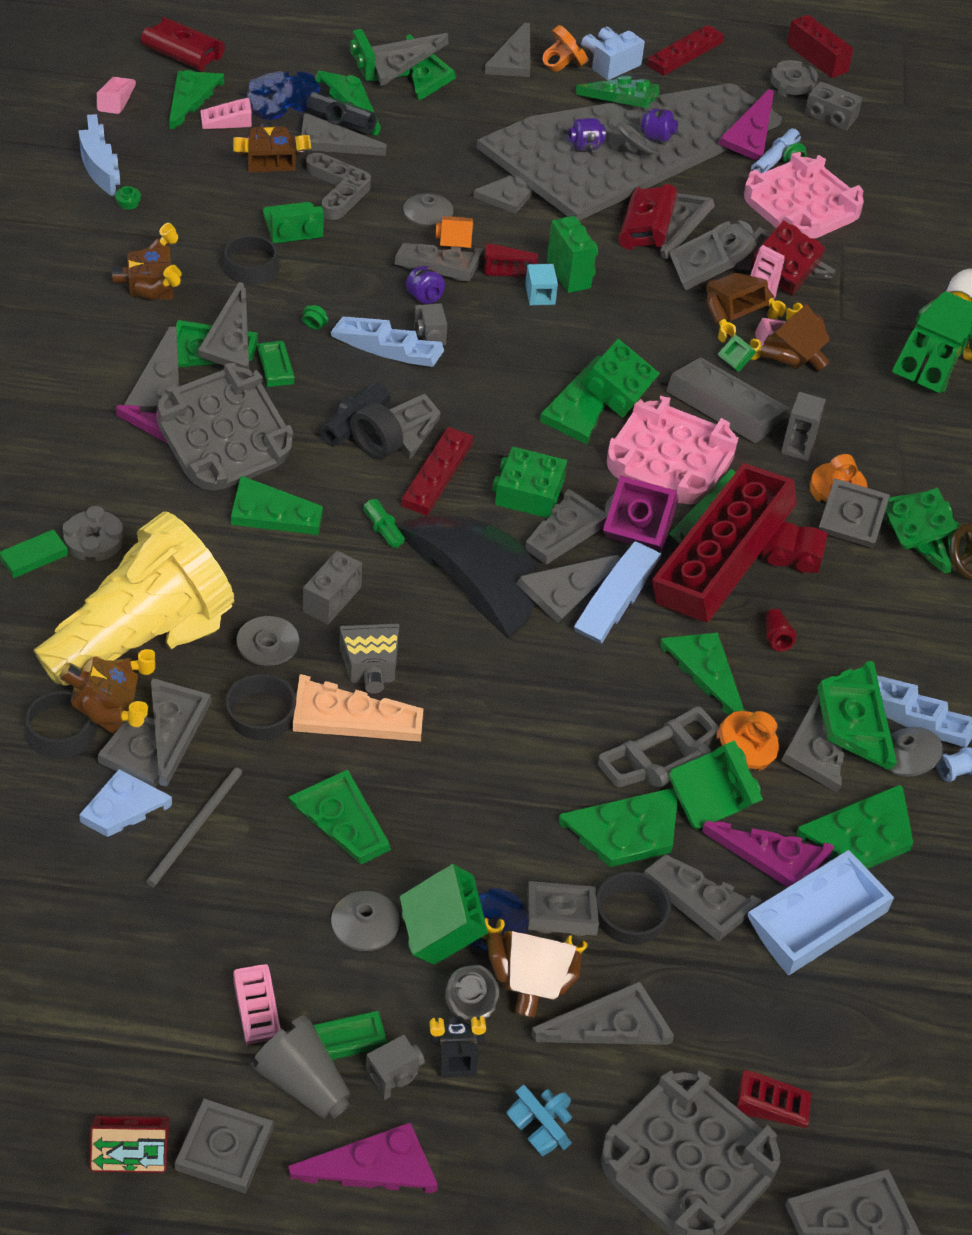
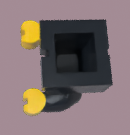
M480 1016V1020H477L476 1017H473L471 1024H462L461 1019L451 1017L448 1020V1024L445 1025L442 1018H439V1021L436 1022L435 1018H432L429 1022L430 1039L433 1045L440 1046L439 1065L441 1078L477 1076L478 1044L484 1040L486 1032L485 1018Z

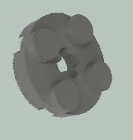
M785 60L779 62L776 68L773 67L770 80L781 96L787 97L791 94L809 96L817 84L818 74L816 70L810 65L809 69L803 67V62Z
M737 220L739 224L732 225L728 221L714 228L721 239L732 267L750 253H753L757 248L756 236L752 227L745 221Z
M89 507L87 511L74 515L63 524L64 543L68 548V552L77 559L86 561L85 557H95L96 561H102L118 553L123 545L124 535L121 521L115 515L104 512L102 507ZM92 533L99 534V537H95L93 535L89 537L87 536Z

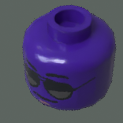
M652 108L647 114L644 113L641 121V133H644L648 140L667 142L672 135L677 133L678 120H674L672 111Z
M597 118L576 119L572 128L568 129V140L570 143H573L578 151L598 150L601 144L605 142V126Z
M419 266L410 272L406 281V287L412 297L426 305L433 304L442 297L445 290V282L442 276L431 267Z

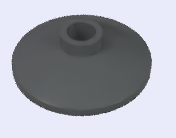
M623 122L617 124L619 131L627 140L624 145L630 151L637 153L638 150L650 154H657L659 152L657 147L640 132Z
M422 193L414 195L405 201L403 213L410 222L416 225L436 227L437 222L442 223V216H453V206L446 198L440 195Z
M261 616L248 621L240 628L237 634V647L241 655L252 663L264 666L278 665L294 656L299 647V634L296 628L285 619L275 616Z
M908 727L893 732L890 735L897 763L892 770H886L894 775L903 777L926 773L935 767L942 757L943 747L941 740L934 732L921 727Z
M359 891L345 896L337 903L331 917V926L336 938L345 946L357 951H374L385 947L395 938L400 925L399 912L394 903L384 895L372 891ZM363 913H368V914H371V915L365 917V916H362L361 914H363Z

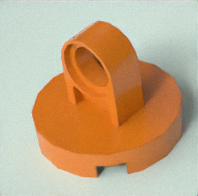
M558 25L552 30L556 42L543 55V62L549 71H560L572 60L580 67L589 61L583 49H579L574 37L563 26ZM553 55L560 56L556 64L548 63Z
M849 454L838 455L830 463L822 464L816 468L810 481V492L818 502L821 499L827 502L834 478L867 488L865 477L858 471L854 458Z
M747 711L733 712L720 724L717 731V739L720 737L722 746L731 741H736L738 747L745 753L746 764L749 769L764 770L776 758L779 751L778 737L775 733L777 723L770 714L763 711H756L754 713Z

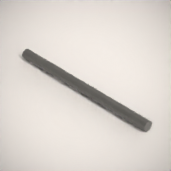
M235 767L147 879L146 882L149 886L155 887L241 776V769Z

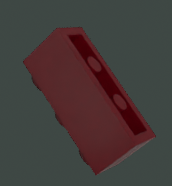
M805 15L791 21L787 39L789 47L831 79L849 71L853 47L810 15Z

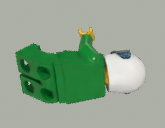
M972 269L962 270L954 277L951 276L947 283L946 291L919 310L916 327L910 334L892 372L911 381H918V384L942 393L947 388L949 377L959 356L963 354L964 360L972 362Z

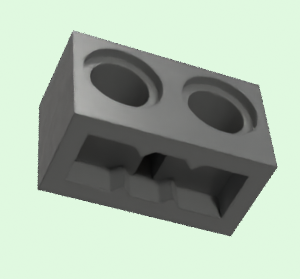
M820 81L808 96L805 115L847 131L858 118L863 97Z
M802 392L798 393L790 415L781 451L782 454L808 461L816 439L826 399Z
M336 551L303 587V612L329 625L361 588L362 562Z

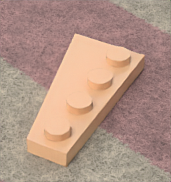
M300 674L293 731L421 742L423 708L383 698L381 701L370 698L366 692L355 690L354 693L338 689L337 684L325 681L323 685L310 681L309 676Z

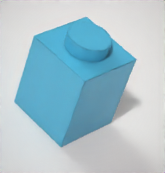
M553 264L527 265L525 286L529 305H555L558 283Z

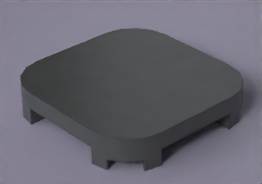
M236 363L225 364L222 371L177 388L175 384H172L165 389L164 394L159 400L156 413L159 429L185 475L193 484L202 489L215 491L228 488L239 483L241 476L250 479L275 469L284 463L289 455L294 434L291 425H285L261 384L263 377L257 370L252 372L246 368L237 367Z
M671 1070L661 1076L659 1084L617 1126L614 1124L611 1126L606 1134L602 1149L601 1164L607 1179L668 1235H724L770 1186L781 1163L780 1151L776 1142L777 1135L770 1126L767 1125L764 1129L759 1127L709 1085L711 1077L701 1071H698L696 1075L685 1072L673 1074Z

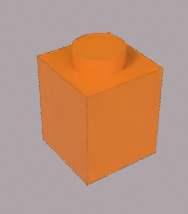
M442 216V223L437 222L436 238H441L440 245L471 248L473 218Z

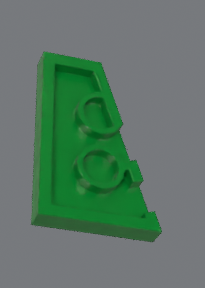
M177 321L178 368L218 364L199 357L198 349L212 328V325ZM248 331L249 361H252L258 342V333Z
M241 476L232 510L231 525L319 535L323 506Z
M348 770L288 797L290 804L360 865L391 851L387 838Z

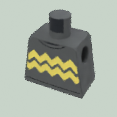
M399 624L340 626L339 647L350 682L354 684L365 683L367 692L379 693L384 689V682L395 680Z

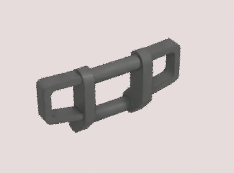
M695 707L676 719L664 723L663 728L637 741H627L621 744V746L600 754L598 766L617 787H623L639 781H644L646 784L656 787H662L669 783L668 774L670 770L712 752L707 745L717 738L719 727L703 708ZM692 721H698L708 732L696 742L683 728V726ZM670 739L685 756L662 767L652 764L643 751ZM624 757L635 771L620 774L610 762Z

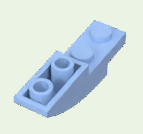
M97 114L87 115L88 130H79L82 161L95 183L109 195L114 196L116 193L115 185H120L117 154H112L111 144H105L103 124H98Z

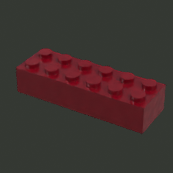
M743 463L652 579L656 604L708 623L797 505L794 479Z

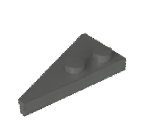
M640 982L533 1027L531 1034L535 1042L668 1045L674 1039V1034Z

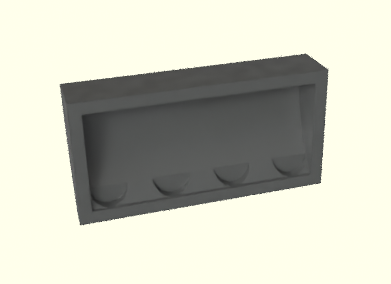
M701 357L673 372L666 391L718 422L721 418L730 422L729 428L755 444L771 432L789 410V407Z

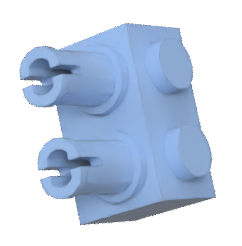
M605 27L599 32V40L592 34H588V36L586 35L582 39V47L594 54L592 70L606 80L632 70L642 63L645 41L631 31L618 35L609 27Z

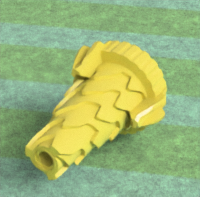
M163 511L140 528L137 532L139 542L126 553L119 567L106 577L92 595L85 599L86 604L59 624L55 629L56 633L33 650L47 675L55 683H61L63 686L69 685L60 679L64 667L69 662L83 668L92 657L115 661L131 648L139 647L155 636L166 632L165 644L171 650L177 645L192 642L219 630L221 615L232 607L234 593L227 577L213 558V555L183 521L175 515Z

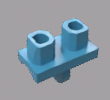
M525 1085L520 1087L516 1091L520 1098L506 1112L520 1130L535 1118L542 1124L528 1138L541 1156L551 1152L558 1145L564 1151L572 1143L567 1138L566 1133L555 1122L554 1118L558 1117L563 1124L571 1120L572 1116L566 1110L571 1102V1098L565 1092L554 1096L547 1089L541 1094V1098L547 1103L543 1107Z

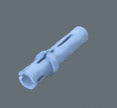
M791 128L783 137L777 138L773 142L772 147L751 166V170L756 168L761 174L767 172L783 157L789 145L800 141L801 136H798L800 133L796 129Z

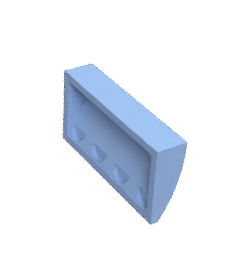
M848 850L749 911L748 917L768 951L789 976L887 913L894 897Z

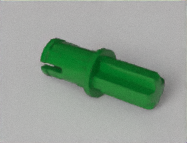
M378 499L369 500L364 505L363 511L372 521L373 529L376 533H381L392 548H399L404 543L405 538L396 527L394 517L384 510Z

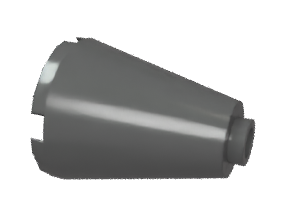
M302 1015L292 1021L296 1027L292 1031L287 1030L285 1032L281 1029L256 1054L254 1057L256 1062L251 1063V1066L260 1075L324 1119L330 1115L335 1119L350 1105L346 1100L350 1095V1091L311 1020L306 1015Z

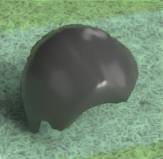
M480 965L465 966L454 971L448 980L445 991V1001L449 1010L457 1018L467 1022H471L473 1017H476L477 1020H480V1016H483L485 1019L490 1017V1014L496 1008L499 998L497 981L485 967Z

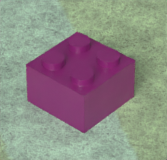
M620 475L603 529L606 538L630 545L636 541L662 553L679 500L677 490Z

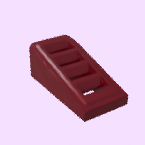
M486 244L484 275L526 277L527 268L524 267V261L529 262V264H537L538 254L495 244ZM514 261H518V266L513 265Z
M743 1070L739 1082L736 1107L747 1116L807 1128L812 1093L762 1074ZM752 1091L758 1093L757 1098L751 1097ZM765 1094L772 1096L771 1104L765 1102ZM779 1097L786 1099L785 1109L778 1107ZM793 1100L800 1102L799 1114L792 1112Z

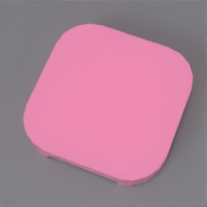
M800 152L793 153L790 162L762 174L756 169L751 171L744 190V199L748 205L774 227L777 228L784 220L789 224L797 226L802 233L814 239L857 220L864 203L863 189L859 185L853 188L848 187L824 167L826 159L820 155L817 156V159L801 157Z
M660 396L659 401L643 402L640 399L634 404L632 415L615 439L611 438L607 455L608 469L618 479L621 475L677 490L678 503L685 505L698 504L722 479L733 461L738 437L729 428L730 422L721 418L716 425L669 406L670 398Z

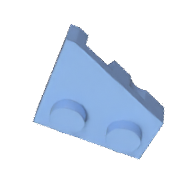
M119 769L80 813V822L109 837L122 831L127 825H134L145 820V814L159 807H162L163 810L170 808L172 797Z

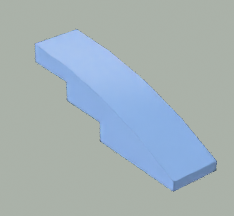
M342 317L331 331L332 337L358 349L410 364L433 367L444 352L442 342L418 340L416 331L392 329L389 320Z
M635 541L618 561L574 626L575 632L602 644L613 624H618L628 605L634 603L661 558V553Z
M877 675L887 718L906 727L928 729L934 732L942 741L962 747L968 746L972 739V717L948 711V702L918 695V685Z

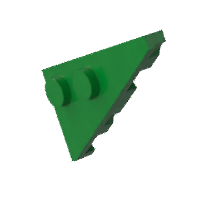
M410 34L406 36V40L415 39ZM434 54L411 68L415 92L419 101L456 79L455 71Z
M318 70L315 80L318 83H326L331 88L329 94L334 98L352 102L355 106L374 112L359 78L353 75L344 76ZM377 119L376 127L372 130V133L378 136L381 126Z
M718 633L661 638V650L664 653L669 651L679 661L678 667L684 673L689 674L692 677V681L708 696L713 694L723 704L722 710L728 716L733 712L744 711Z

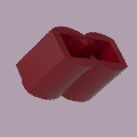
M784 521L764 547L762 560L774 566H791L801 572L818 573L828 533L813 527H798Z

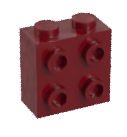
M784 220L763 244L785 256L778 287L790 296L795 294L818 266L825 251V247L818 240L808 237L797 226L789 224ZM759 250L753 256L750 269L754 267ZM765 259V262H767V263H769V264H771V265H773V266L775 265V264H773V263H771L770 261H768V260Z

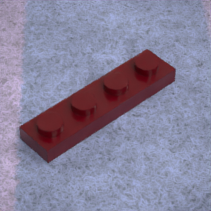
M706 25L648 57L647 66L665 76L723 43L724 34L717 31L714 27Z
M448 427L404 494L401 507L428 516L473 445L474 436Z

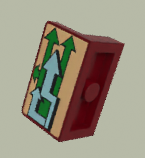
M95 1116L91 1125L90 1170L92 1172L164 1173L167 1168V1140L170 1133V1117Z

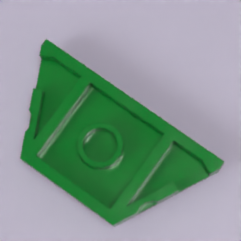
M620 76L614 80L576 85V95L648 108L650 107V102H654L655 98L659 95V85L650 83L648 79L632 80L630 76Z
M868 661L863 667L854 671L849 669L842 672L840 676H831L822 680L817 690L828 741L881 767L892 770L897 762L874 661Z
M898 785L798 827L796 836L802 838V841L808 838L822 847L824 843L835 846L830 856L834 859L849 850L867 869L908 852L912 848L913 838L903 787Z
M674 788L571 811L560 814L559 824L564 829L569 827L580 836L579 842L588 850L594 851L598 858L607 866L614 867L671 853L678 796Z

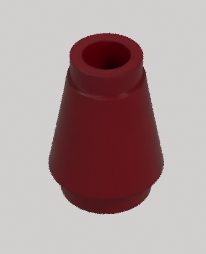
M780 609L767 611L765 621L768 645L779 652L789 650L795 644V630Z

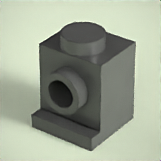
M442 303L415 305L414 327L417 329L418 336H422L425 341L442 342V345H446L447 321Z
M402 1035L367 1054L366 1074L382 1098L386 1100L390 1098L392 1088L396 1086L403 1087L413 1081L416 1075H418V1067L423 1065L425 1060L419 1047L415 1044L411 1045L405 1035Z

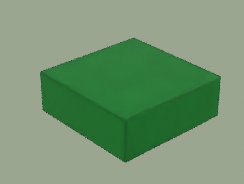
M735 334L721 349L718 356L739 372L755 355L756 351Z

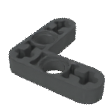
M312 153L306 158V171L310 175L336 185L322 200V209L326 219H340L371 189V175L364 170L322 153Z

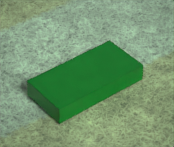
M284 341L258 343L257 353L267 387L294 384V374Z
M54 529L0 551V560L13 578L68 556V548Z
M379 1011L313 1025L332 1060L374 1051L387 1044Z

